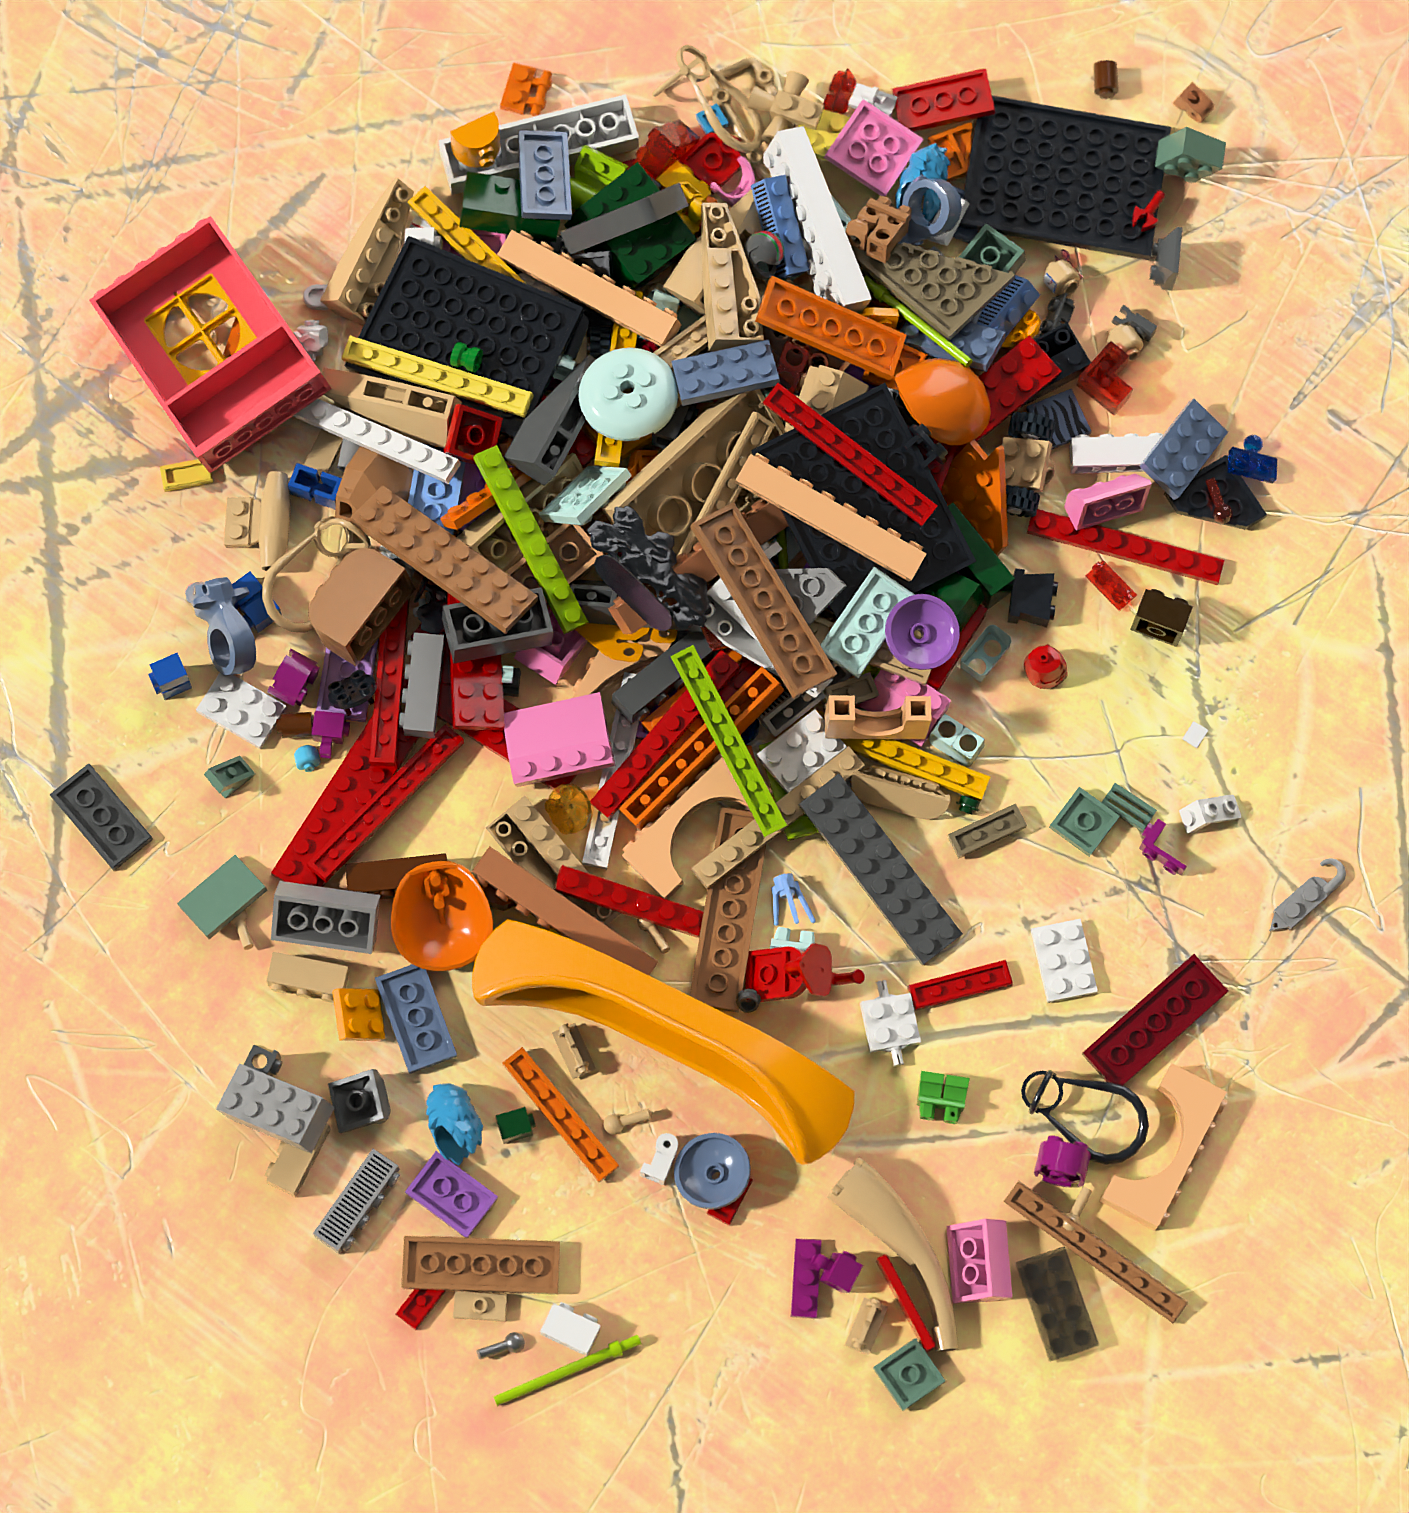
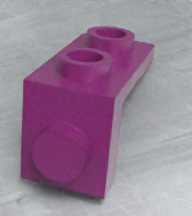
M1157 819L1154 825L1149 822L1141 834L1145 837L1139 847L1142 850V854L1151 861L1156 859L1164 865L1163 868L1169 873L1182 875L1187 866L1154 845L1166 823L1160 819Z

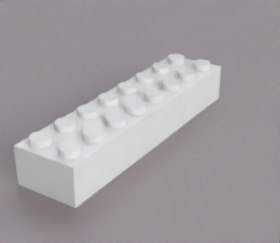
M626 94L499 125L500 151L495 158V163L486 169L482 167H468L459 162L452 152L451 137L438 140L439 151L451 195L463 193L467 171L519 179V130L567 132L569 166L576 164L584 145L607 156L639 149V137Z
M802 126L777 131L763 154L765 166L769 168L772 177L786 175L810 269L807 273L811 276L814 283V292L824 299L862 314L872 298L805 128Z

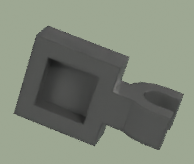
M1123 304L1120 312L1125 315V318L1120 319L1115 315L1111 323L1116 326L1120 324L1131 325L1142 340L1145 339L1149 342L1154 336L1157 326L1140 314H1133Z

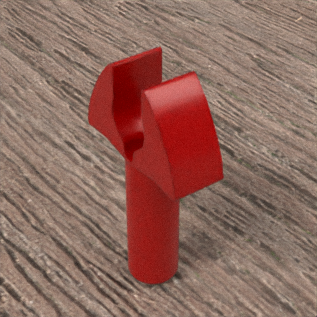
M1157 191L1145 209L1135 207L1132 218L1133 227L1139 219L1144 217L1147 218L1141 232L1150 230L1157 225L1158 219L1153 214L1166 197L1164 192Z

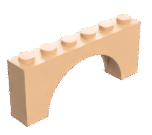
M721 753L714 758V765L708 771L703 769L695 777L697 782L691 788L685 787L677 795L678 800L672 806L668 804L659 813L660 818L654 824L650 822L642 829L641 833L643 835L636 842L631 840L623 848L625 852L622 854L623 859L664 899L668 900L684 884L674 869L672 847L676 833L686 818L697 809L719 801L737 802L748 807ZM767 786L769 792L773 796V791Z
M1173 1063L1167 1069L1157 1090L1172 1102L1180 1119L1181 1140L1176 1156L1167 1168L1150 1178L1128 1180L1114 1175L1100 1200L1101 1203L1154 1231L1159 1225L1164 1227L1170 1215L1166 1211L1170 1202L1175 1204L1182 1191L1178 1187L1182 1180H1188L1193 1170L1189 1166L1193 1157L1199 1158L1204 1148V1145L1201 1144L1204 1136L1209 1137L1216 1125L1212 1121L1215 1114H1221L1227 1103V1100L1223 1099L1226 1091Z

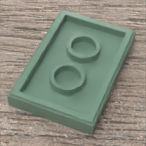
M234 855L182 898L177 905L208 939H211L267 891V888Z

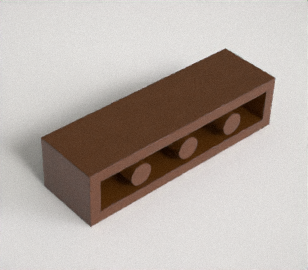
M447 854L345 864L347 890L380 895V899L394 898L400 881L409 871L425 863L447 861Z

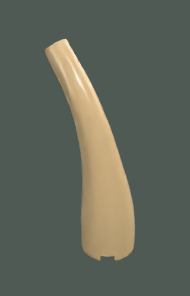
M860 1157L857 1158L853 1163L852 1169L843 1174L833 1187V1192L827 1198L879 1238L910 1266L930 1306L934 1327L931 1329L935 1351L958 1349L956 1324L950 1294L942 1269L928 1239L895 1190L874 1168Z

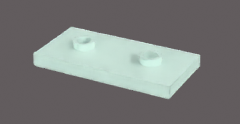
M873 567L820 644L826 656L853 676L859 678L886 639L885 624L890 611L898 602L915 594L876 567Z

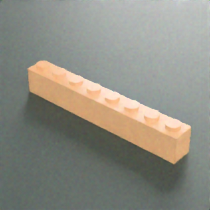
M511 230L497 254L508 265L660 347L673 339L682 325L677 319L678 315L667 308L664 311L656 308L657 304L651 299L644 297L642 300L635 296L636 292L626 286H623L622 289L614 285L615 281L610 277L595 275V270L582 263L581 267L573 263L574 259L563 252L561 255L554 253L553 247L542 241L539 245L532 241L534 238L522 230L520 233Z
M758 453L755 456L749 455L734 483L908 582L913 579L926 556V553L922 551L923 547L911 540L909 543L900 539L901 534L893 529L888 528L886 531L878 526L879 522L866 515L863 518L857 515V509L846 503L843 506L834 501L835 497L828 492L822 491L820 494L813 490L814 485L802 478L798 481L790 477L791 472L781 466H778L776 469L768 464L770 460Z

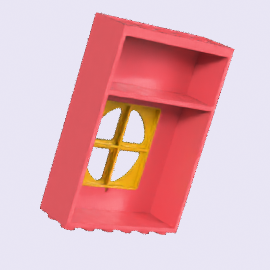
M211 216L198 221L195 227L188 232L179 234L175 241L166 247L159 248L152 257L146 261L139 262L126 275L117 277L113 284L106 289L97 291L94 297L89 300L195 456L209 473L222 466L332 389ZM207 294L220 298L228 304V308L208 323L202 324L188 305L187 300L192 295ZM180 307L194 327V332L175 346L168 347L164 332L166 319L173 308ZM237 317L240 325V341L235 353L227 358L222 354L210 334L230 318ZM202 340L218 364L211 370H195L178 362L177 356L197 341Z

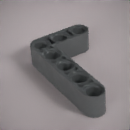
M677 183L636 202L561 231L560 234L569 255L655 222L689 206L680 183Z

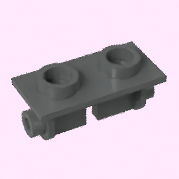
M1067 293L1053 297L1049 302L1047 308L1049 312L1039 329L1041 332L1040 336L1062 325L1060 323L1061 320L1069 323L1075 306L1072 299L1066 298Z

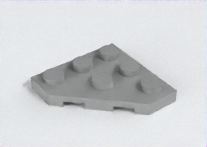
M830 568L775 569L808 626L847 586Z

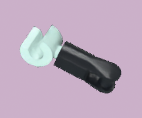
M582 315L553 375L554 378L563 381L576 367V362L573 360H576L589 325V320L584 315Z

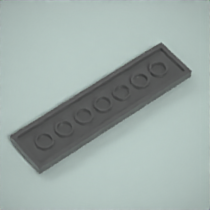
M837 774L798 804L921 965H924L963 934L840 774Z

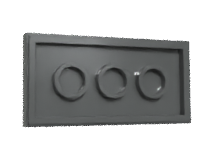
M90 763L49 794L113 871L153 840L152 836Z

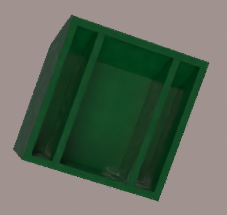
M637 162L581 205L571 216V220H568L564 226L566 229L643 199L660 191V189L641 164ZM674 212L655 222L583 251L585 253L612 252L614 285L621 289L623 286H626L633 291H638L680 259L697 238L679 214Z

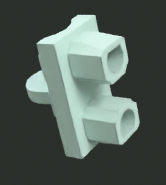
M778 927L774 939H771L770 948L790 946L805 952L810 944L815 943L814 932L801 931L799 942L789 941L791 929Z

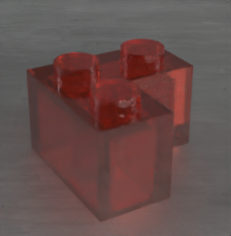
M680 119L671 123L667 122L660 127L656 126L649 132L647 143L637 150L635 154L637 158L632 165L639 162L648 175L656 180L700 140V137Z
M1110 341L1080 374L1077 386L1114 416L1130 399L1133 388L1118 377L1120 372L1126 367L1130 356Z

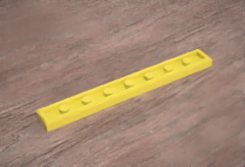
M353 336L349 337L341 357L343 361L524 418L534 396L532 392Z

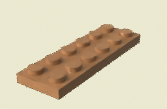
M404 1236L401 1288L558 1295L560 1242Z

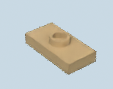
M455 1291L453 1318L505 1322L507 1295Z

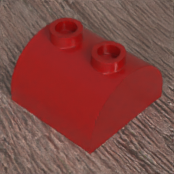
M456 404L443 453L457 458L459 461L477 465L473 459L475 454L496 446L503 418L462 404Z

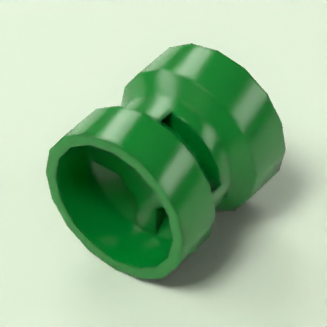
M457 342L451 354L450 364L458 368L461 366L466 367L467 371L475 373L480 367L483 350L477 347L468 348L466 344Z

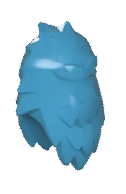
M934 143L912 153L909 159V166L901 175L900 187L895 197L896 209L902 206L906 189L918 176L924 175L928 179L939 178L945 181L948 180L950 161L945 155L947 148L938 147ZM928 189L925 192L923 201V215L928 222L939 211L941 204L937 193L932 189Z
M452 1083L433 1085V1091L428 1095L426 1102L428 1106L426 1115L429 1116L428 1127L441 1155L446 1160L450 1159L455 1164L460 1165L464 1157L468 1158L470 1153H475L477 1144L479 1146L482 1144L481 1131L483 1130L481 1119L470 1102L471 1099L467 1095L466 1090Z

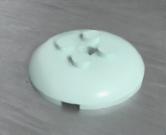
M620 348L600 356L586 370L579 387L580 407L589 425L600 434L620 441L640 440V437L653 432L655 434L661 430L672 418L677 407L679 395L675 375L669 365L656 354L639 348ZM633 388V392L629 394L622 392L625 389Z

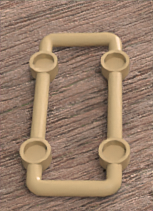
M755 57L745 58L717 71L724 78H727L748 67H752L756 73L755 85L776 97L777 91L773 86L774 74L770 70L764 69L761 62ZM711 75L708 84L713 92L712 104L717 103L719 108L723 110L740 142L750 143L747 134L731 107V94L726 89H721L718 80ZM758 149L746 153L745 158L750 163L752 170H755L759 178L763 180L772 176L764 167V153Z

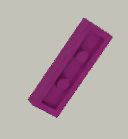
M795 1239L791 1317L817 1319L820 1268L810 1262L814 1254H821V1240Z

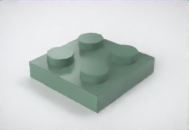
M1079 786L1050 824L1049 828L1090 857L1120 816Z
M916 1338L873 1367V1370L902 1412L946 1381Z

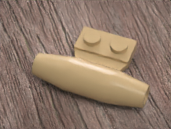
M278 471L268 473L261 502L251 497L227 498L224 546L226 548L251 547L259 542L261 568L264 571H268L279 558L285 555L288 545L291 501L288 475L286 473Z

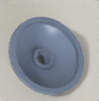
M707 1133L689 1141L678 1154L674 1166V1179L681 1195L689 1203L703 1209H718L734 1202L746 1189L751 1173L750 1160L745 1149L737 1140L721 1133ZM714 1173H720L718 1179H712Z

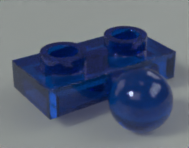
M1256 434L1248 435L1243 442L1244 449L1232 447L1228 451V473L1271 484L1277 480V458L1258 453L1263 447V441L1260 436Z

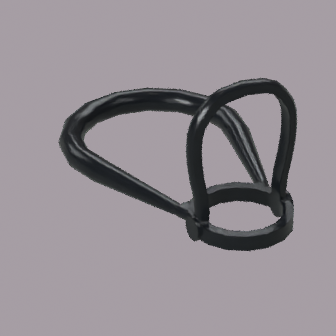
M1052 1070L1035 1071L1024 1080L1021 1094L1026 1106L1029 1107V1113H1042L1072 1144L1073 1142L1082 1141L1050 1115L1051 1110L1055 1109L1062 1101L1064 1083L1121 1095L1133 1105L1138 1115L1139 1127L1136 1138L1130 1146L1119 1153L1113 1154L1099 1153L1088 1147V1151L1091 1154L1090 1161L1105 1165L1122 1163L1134 1156L1145 1143L1149 1129L1147 1109L1140 1097L1126 1086L1111 1082L1059 1078ZM1037 1075H1045L1032 1103H1030L1026 1097L1028 1082ZM1050 1079H1054L1059 1089L1058 1099L1048 1108H1038V1103Z

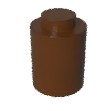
M1112 60L1095 62L1093 64L1094 93L1102 99L1112 98L1118 93L1117 62Z
M312 712L281 713V718L276 719L277 734L282 733V738L312 737Z

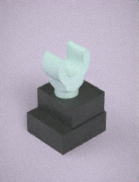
M507 665L502 666L503 696H519L520 668H513V666Z

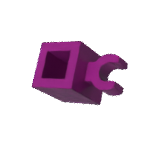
M315 710L311 735L313 741L321 742L320 758L331 759L332 743L343 744L344 737L349 736L350 722H346V716L343 713Z
M847 1251L832 1253L830 1259L822 1254H814L810 1262L824 1270L819 1281L840 1293H850L863 1267L862 1264L856 1262L857 1257Z

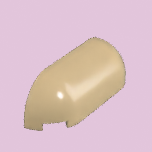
M870 765L869 769L854 771L852 774L851 786L855 795L865 803L920 819H934L945 813L950 803V795H945L939 790V784L926 779Z

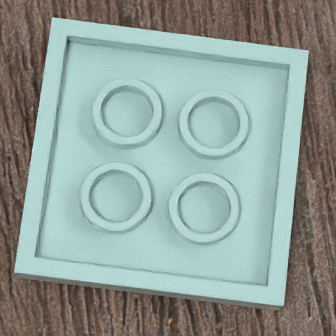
M587 466L539 513V516L544 522L584 525L593 518L592 515L598 509L608 504L609 498L615 492L625 487L626 481L632 475L627 468Z

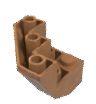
M360 446L347 464L336 494L335 518L350 522V517L382 485L408 503L414 473L413 469Z

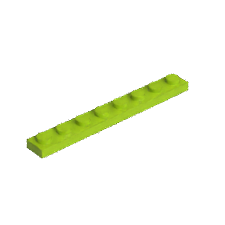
M496 445L475 454L473 459L539 587H542L543 594L563 633L566 634L586 625L588 621L498 446Z
M694 645L672 655L671 659L763 836L766 837L787 826Z

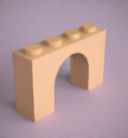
M829 695L825 711V738L926 739L931 724V696H905L903 705L897 709L870 712L855 708V696Z

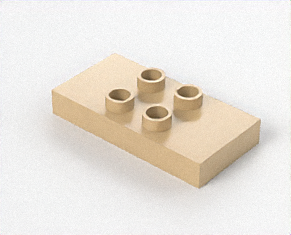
M757 389L721 397L631 479L623 489L617 492L607 505L601 508L611 524H614L613 514L615 507L624 508V506H630L643 519L646 535L651 536L660 531L674 536V547L672 549L677 557L691 530V524L696 521L752 412H758L775 424L767 442L786 433L784 432L785 426L779 417L762 404L765 397L761 391ZM742 488L735 501V505L740 513L745 512L746 514L752 510L751 505L762 498Z

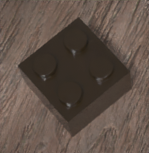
M1146 589L1130 630L1177 647L1193 606L1189 605L1184 599L1167 597L1160 590Z

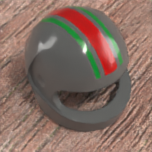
M759 231L752 234L746 241L743 249L752 275L761 280H768L775 275L776 265L782 262L785 254L784 245L780 237L769 231ZM760 261L765 262L769 272L760 270L758 263Z

